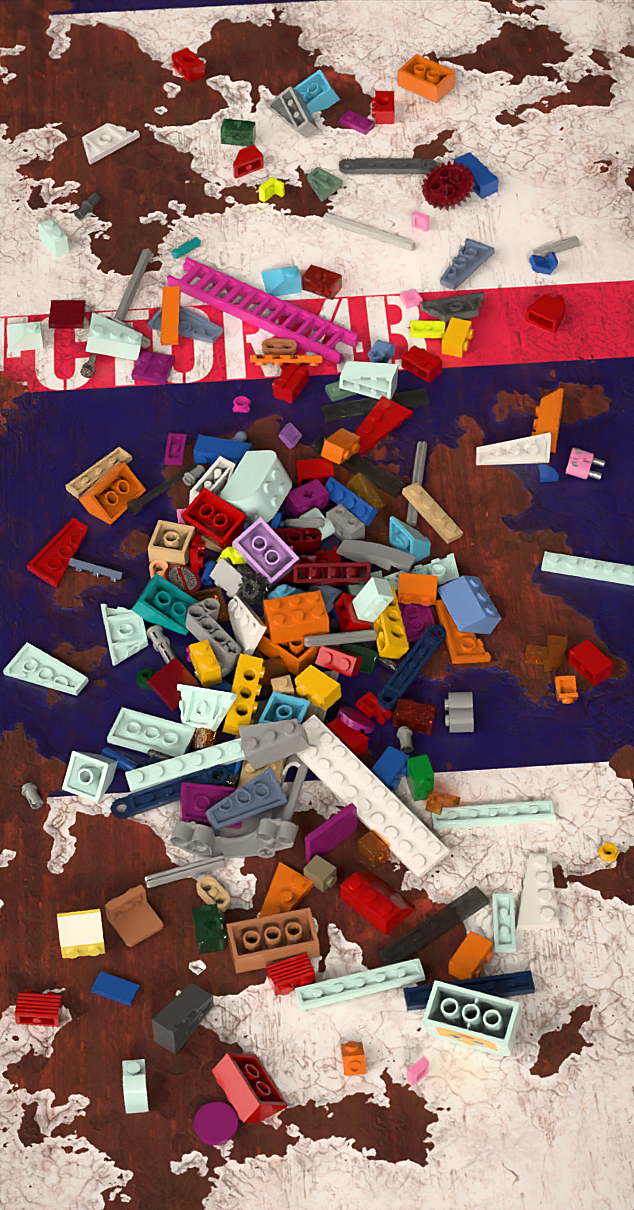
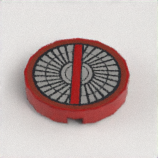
M173 564L164 572L163 578L186 594L193 596L197 593L200 587V579L197 573L190 567L182 564Z

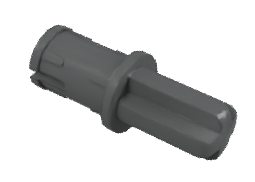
M93 193L87 200L82 202V205L74 212V216L82 220L88 212H92L93 207L99 202L100 196L97 193Z

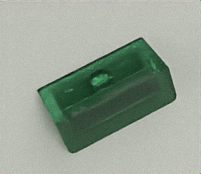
M352 643L340 644V649L363 657L359 671L373 674L378 665L377 652Z

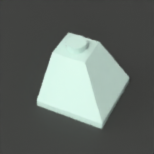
M41 322L7 325L8 352L43 349Z
M73 751L62 789L92 801L100 802L113 781L118 761L102 755Z

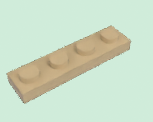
M418 482L403 488L402 494L447 544L462 537L463 531Z

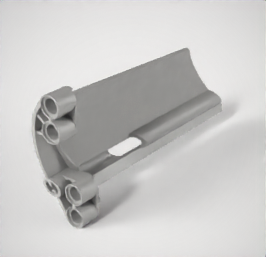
M323 672L333 680L337 681L339 675L338 672ZM296 690L294 691L295 697L308 700L306 697H301ZM269 699L258 701L256 713L251 715V719H254V724H259L258 721ZM311 702L301 725L313 715L323 723L327 710L316 707ZM236 735L235 738H234V740H235V739H238V738H241V737L238 736V735ZM296 754L288 756L284 764L282 780L279 783L281 789L288 768L296 766L298 771L290 795L286 797L288 801L286 805L243 820L240 829L222 828L214 831L211 826L196 824L194 821L191 823L179 821L175 824L170 838L171 843L190 854L206 857L223 855L224 858L251 856L270 858L278 850L291 848L299 829L298 824L296 826L294 823H291L308 771V766ZM242 767L236 779L229 777L228 781L222 786L238 788ZM218 774L216 779L220 780V778H222L223 775Z

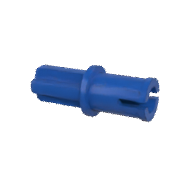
M104 748L101 753L104 757L118 761L117 769L121 768L128 772L138 769L140 764L128 759L125 754L120 755L109 748Z

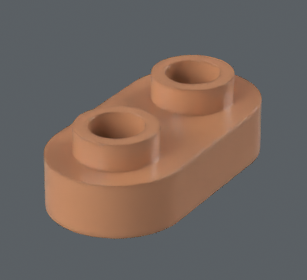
M265 339L262 342V352L272 355H294L297 352V343L292 339Z

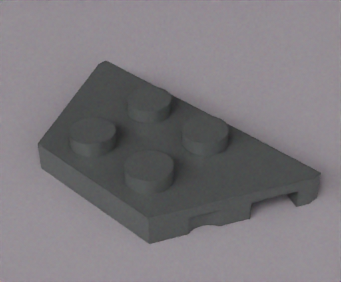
M479 292L421 302L420 309L444 322H450L451 317L471 319L479 316L485 300V293Z

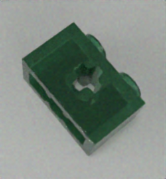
M223 119L221 144L246 147L254 145L256 122Z
M217 904L192 907L199 954L224 951V942H227L226 929H221V924H224L223 912H218Z

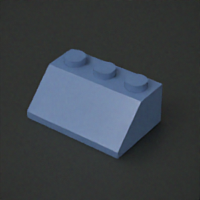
M461 576L437 589L460 632L490 634L501 620L497 608L494 606L478 577Z

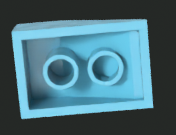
M318 70L294 88L301 94L310 113L327 109L340 100L330 81L321 70Z

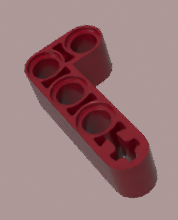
M317 528L272 529L287 546H293L294 553L317 552L320 549L322 533Z

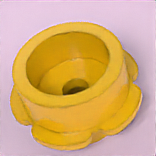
M604 843L598 850L600 859L604 862H613L619 855L618 849L613 843Z

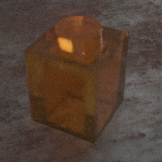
M373 829L358 840V852L374 867L380 863H385L389 859L390 844L376 830Z

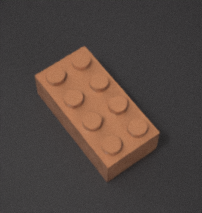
M310 908L226 924L227 938L236 973L266 968V965L303 953H307L309 959L320 957L319 940Z

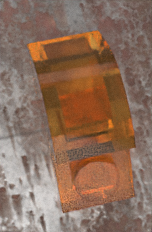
M548 635L547 647L527 645L525 663L544 665V671H554L560 668L565 661L568 637Z
M256 647L252 656L263 659L262 666L265 667L264 676L259 678L258 684L271 687L270 679L288 675V668L279 655L265 661Z

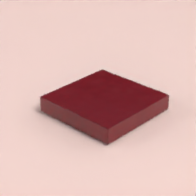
M51 300L49 329H83L86 300Z
M176 657L146 682L172 712L179 706V701L182 700L181 691L177 690L178 684L201 687L198 681Z

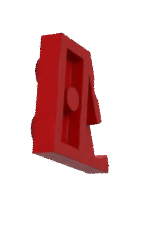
M194 534L192 540L193 548H190L191 569L199 575L200 568L204 566V556H202V553H205L206 542H202V534Z

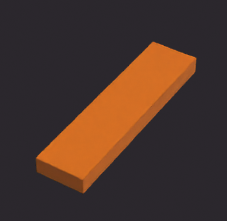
M180 286L163 287L161 346L179 345Z

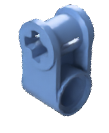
M378 339L368 352L370 362L388 363L394 355L395 345Z

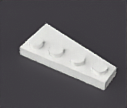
M551 432L477 447L476 465L549 463Z
M235 594L228 604L227 613L237 644L241 648V654L252 656L267 627L244 598Z
M550 853L529 854L517 930L559 928Z

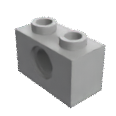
M339 504L326 513V519H329L335 528L334 535L341 541L344 539L365 540V524L344 506Z

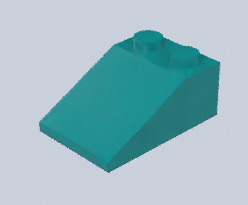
M156 573L148 582L131 610L148 622L186 635L189 631L185 626L188 608L199 602Z

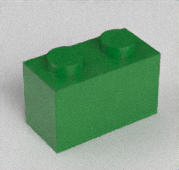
M427 754L407 759V785L414 802L424 801L433 797L434 772Z

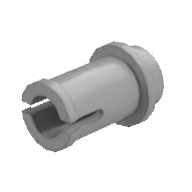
M197 465L192 471L186 472L183 477L184 483L188 486L195 485L196 481L206 473L204 467Z
M407 726L400 727L396 735L400 740L401 751L403 753H410L414 750L411 739L412 730Z
M26 783L22 787V795L26 796L32 809L40 808L43 800H41L36 791L37 786L33 783Z

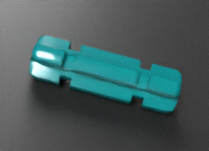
M194 237L191 239V242L189 240L178 246V248L171 251L172 257L178 259L181 255L183 256L194 250V248L201 245L200 239Z

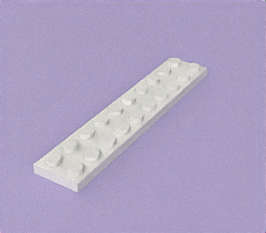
M315 715L302 724L307 733L310 747L295 754L346 806L353 803L357 807V817L418 880L450 853L449 849Z

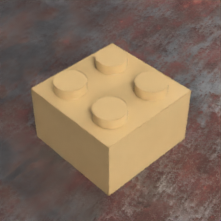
M158 520L148 546L149 562L164 560L168 566L173 564L187 566L190 558V548H193L192 540L195 534V527Z

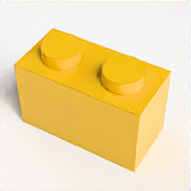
M451 317L442 339V354L462 358L464 351L468 350L469 339L472 340L473 337L472 321Z
M208 640L189 645L190 660L203 688L222 683L221 668Z
M312 665L308 666L295 678L296 692L301 697H306L314 706L320 707L325 711L341 697L340 684Z

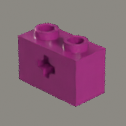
M318 479L290 491L286 496V506L296 518H299L313 508L323 509L329 505V492Z

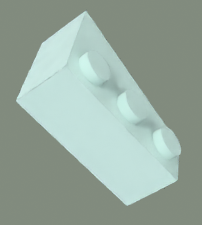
M92 312L86 351L137 361L142 333Z
M347 361L340 375L339 388L379 400L382 396L391 400L397 388L399 364Z

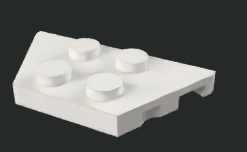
M107 123L83 136V145L89 164L140 137L139 131L135 130L132 133L126 131L125 127Z

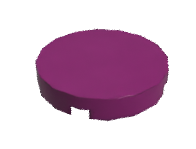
M344 706L337 713L341 721L354 730L360 731V729H364V733L369 734L373 732L376 726L371 718L353 708Z
M211 1102L197 1111L194 1118L195 1133L203 1143L211 1146H221L235 1137L238 1131V1116L229 1105L222 1102Z

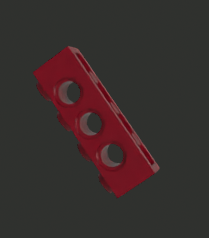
M370 562L293 564L294 586L366 585L371 579Z

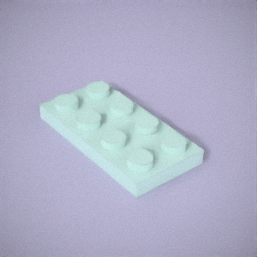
M122 707L107 737L108 743L161 758L172 759L187 754L197 732L194 727Z

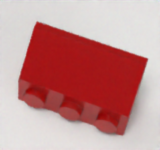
M205 487L181 515L186 525L194 526L197 533L202 534L203 537L223 550L227 547H232V542L242 534L247 518L246 514Z
M370 871L354 872L340 885V899L386 936L415 910L413 905Z
M227 1053L212 1070L217 1083L222 1087L228 1101L232 1103L238 1113V1117L244 1123H259L288 1106L256 1054Z

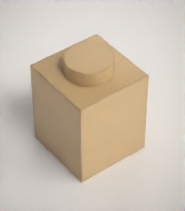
M290 675L270 679L272 693L277 692L295 697Z

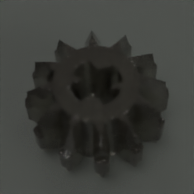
M248 573L247 577L241 578L243 583L238 584L241 587L238 593L243 594L241 600L247 601L249 605H260L263 600H268L266 594L271 592L267 590V587L271 584L266 583L267 577L262 576L260 573Z

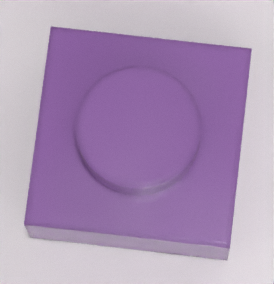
M291 422L286 424L278 435L289 449L295 447L302 436Z

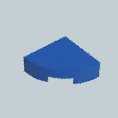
M538 464L540 482L559 481V475L555 469L547 465Z

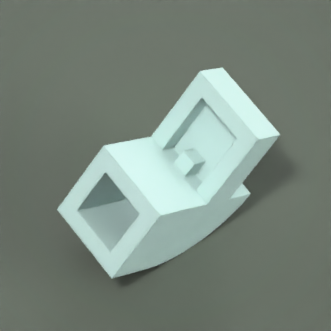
M145 1059L122 1061L126 1114L149 1112Z

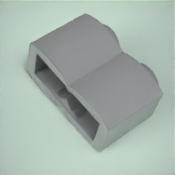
M472 692L448 693V699H445V711H449V714H445V726H449L450 732H474Z

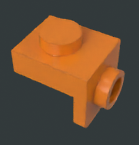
M575 675L555 677L557 701H562V704L574 703V700H577L579 697L576 690Z
M349 1041L340 1044L344 1076L366 1074L363 1043Z

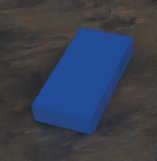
M100 971L91 990L92 993L131 1006L140 990V985Z

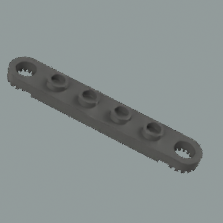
M344 158V160L342 159L339 162V170L344 174H431L430 169L436 170L437 162L430 158L429 160H421V158Z

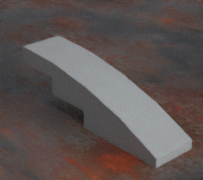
M344 539L336 551L337 554L355 562H370L371 566L375 564L386 570H390L393 566L409 573L416 560V556L401 550L359 540Z

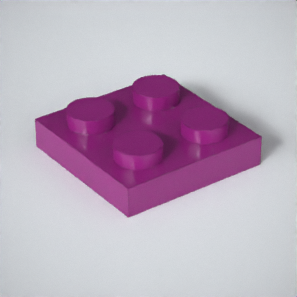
M141 350L131 374L132 380L166 385L175 363V356Z

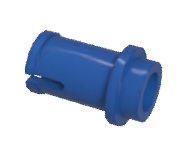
M208 561L204 566L205 570L200 579L201 583L204 581V585L209 586L213 582L209 575L217 564L215 561Z

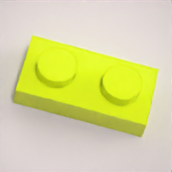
M410 320V338H443L445 335L444 321Z

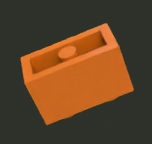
M343 428L339 429L324 441L321 456L340 465L358 452L360 436Z
M399 573L397 601L407 605L412 603L423 606L435 605L438 576Z
M470 931L449 961V974L460 980L479 978L485 963H490L494 956L492 951L493 942Z

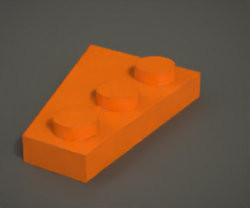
M279 862L259 918L293 911L312 889L313 881Z

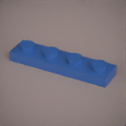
M330 476L324 486L329 492V498L336 504L344 506L362 523L370 526L378 510L336 478Z

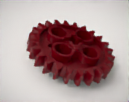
M449 161L447 165L442 163V167L436 165V170L430 169L431 174H426L427 179H423L424 184L421 185L423 189L422 194L429 205H433L434 208L438 206L440 210L445 207L448 210L449 206L455 209L456 204L461 206V201L467 202L465 198L471 197L469 192H474L475 179L468 166L464 167L463 163L458 165L457 161L451 165Z

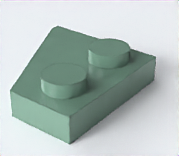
M316 167L307 175V181L322 202L343 186V180L319 167Z

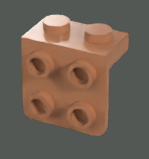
M142 885L129 889L125 894L118 898H113L105 904L108 921L128 947L136 945L163 929V922L148 904L146 890Z

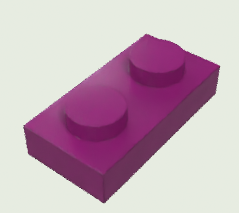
M350 110L339 118L340 124L364 135L368 134L375 127L374 121Z
M168 434L164 457L165 465L183 466L187 434Z

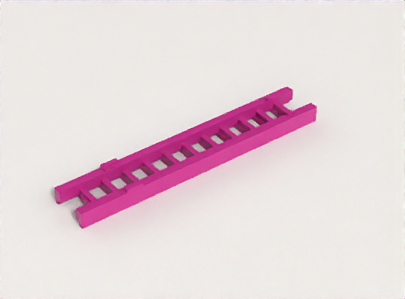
M188 257L185 258V263L183 264V269L187 273L181 279L171 275L167 276L169 287L180 286L181 292L282 339H292L297 343L298 348L322 355V357L337 364L343 361V354L333 350L339 342L353 348L358 345V334ZM196 277L201 278L195 286L190 284ZM210 283L215 284L209 292L204 291ZM224 289L230 291L223 299L217 297ZM238 296L244 298L238 305L232 303ZM253 302L259 304L253 312L246 310ZM268 308L273 312L265 319L260 315ZM281 315L287 317L282 325L274 323ZM295 322L301 323L302 326L296 332L289 329ZM312 328L317 332L310 339L303 336ZM324 335L331 337L325 345L318 343Z

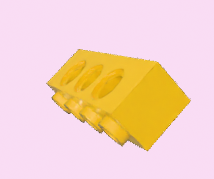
M390 585L394 598L379 617L372 622L373 630L377 632L376 643L379 656L400 660L409 650V643L406 638L394 586Z
M240 653L231 693L237 694V698L225 716L222 732L240 736L239 726L254 724V719H251V715L256 713L258 702L255 701V696H259L262 686L258 682L259 678H263L265 667L262 666L263 659ZM245 676H249L253 680H247ZM241 694H247L249 698H244ZM237 711H242L245 713V715L241 716L237 713Z

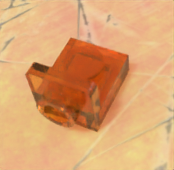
M197 728L192 747L197 749L212 747L216 732L208 728Z
M429 790L425 810L440 815L443 806L450 807V804L459 805L461 797Z

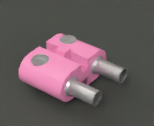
M573 448L565 473L587 479L589 476L600 480L602 474L591 471L590 467L591 464L604 467L605 461L594 458L593 453Z

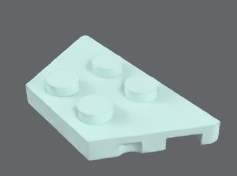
M101 604L112 665L114 666L148 646V640L142 617L132 610H127L123 607L113 609L108 608L107 604Z
M181 684L177 685V690L181 691L182 700L179 701L181 722L194 728L216 731L237 698V694Z

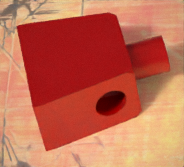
M559 294L554 298L548 295L541 296L527 308L526 321L555 334L565 315L566 304L564 303V298Z

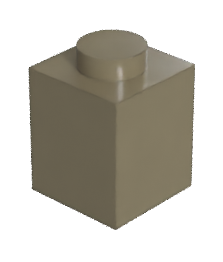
M316 855L304 867V876L313 881V886L324 893L328 887L331 888L336 883V867L320 856Z

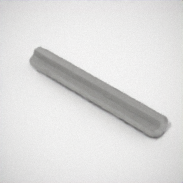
M371 629L306 636L304 638V645L306 647L374 641L377 639V632Z
M223 855L151 874L145 876V884L147 888L222 868L225 866V859Z

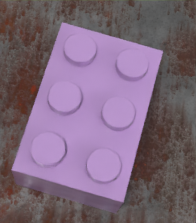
M261 517L232 542L233 549L270 588L276 585L293 569V564H299V557Z

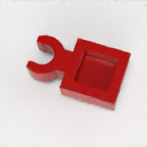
M369 691L357 701L355 706L369 718L374 715L377 722L383 725L386 718L388 720L391 718L392 712L381 708L377 703L378 698Z

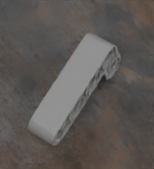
M207 598L192 605L187 611L185 622L187 629L199 641L208 640L216 659L225 668H235L241 648L216 622L220 609L219 601L214 598Z

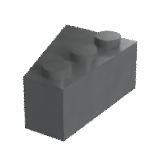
M193 983L183 989L175 999L152 1019L154 1041L177 1054L214 1007L213 995Z

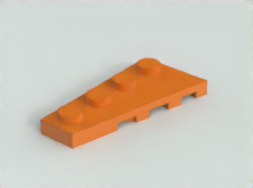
M252 354L250 355V362H255V365H266V362H273L275 366H283V362L297 364L298 366H301V363H308V366H319V363H322V355Z
M436 600L435 607L440 624L446 630L445 640L452 664L490 662L491 655L484 650L482 641L477 639L474 633L460 632L443 600Z

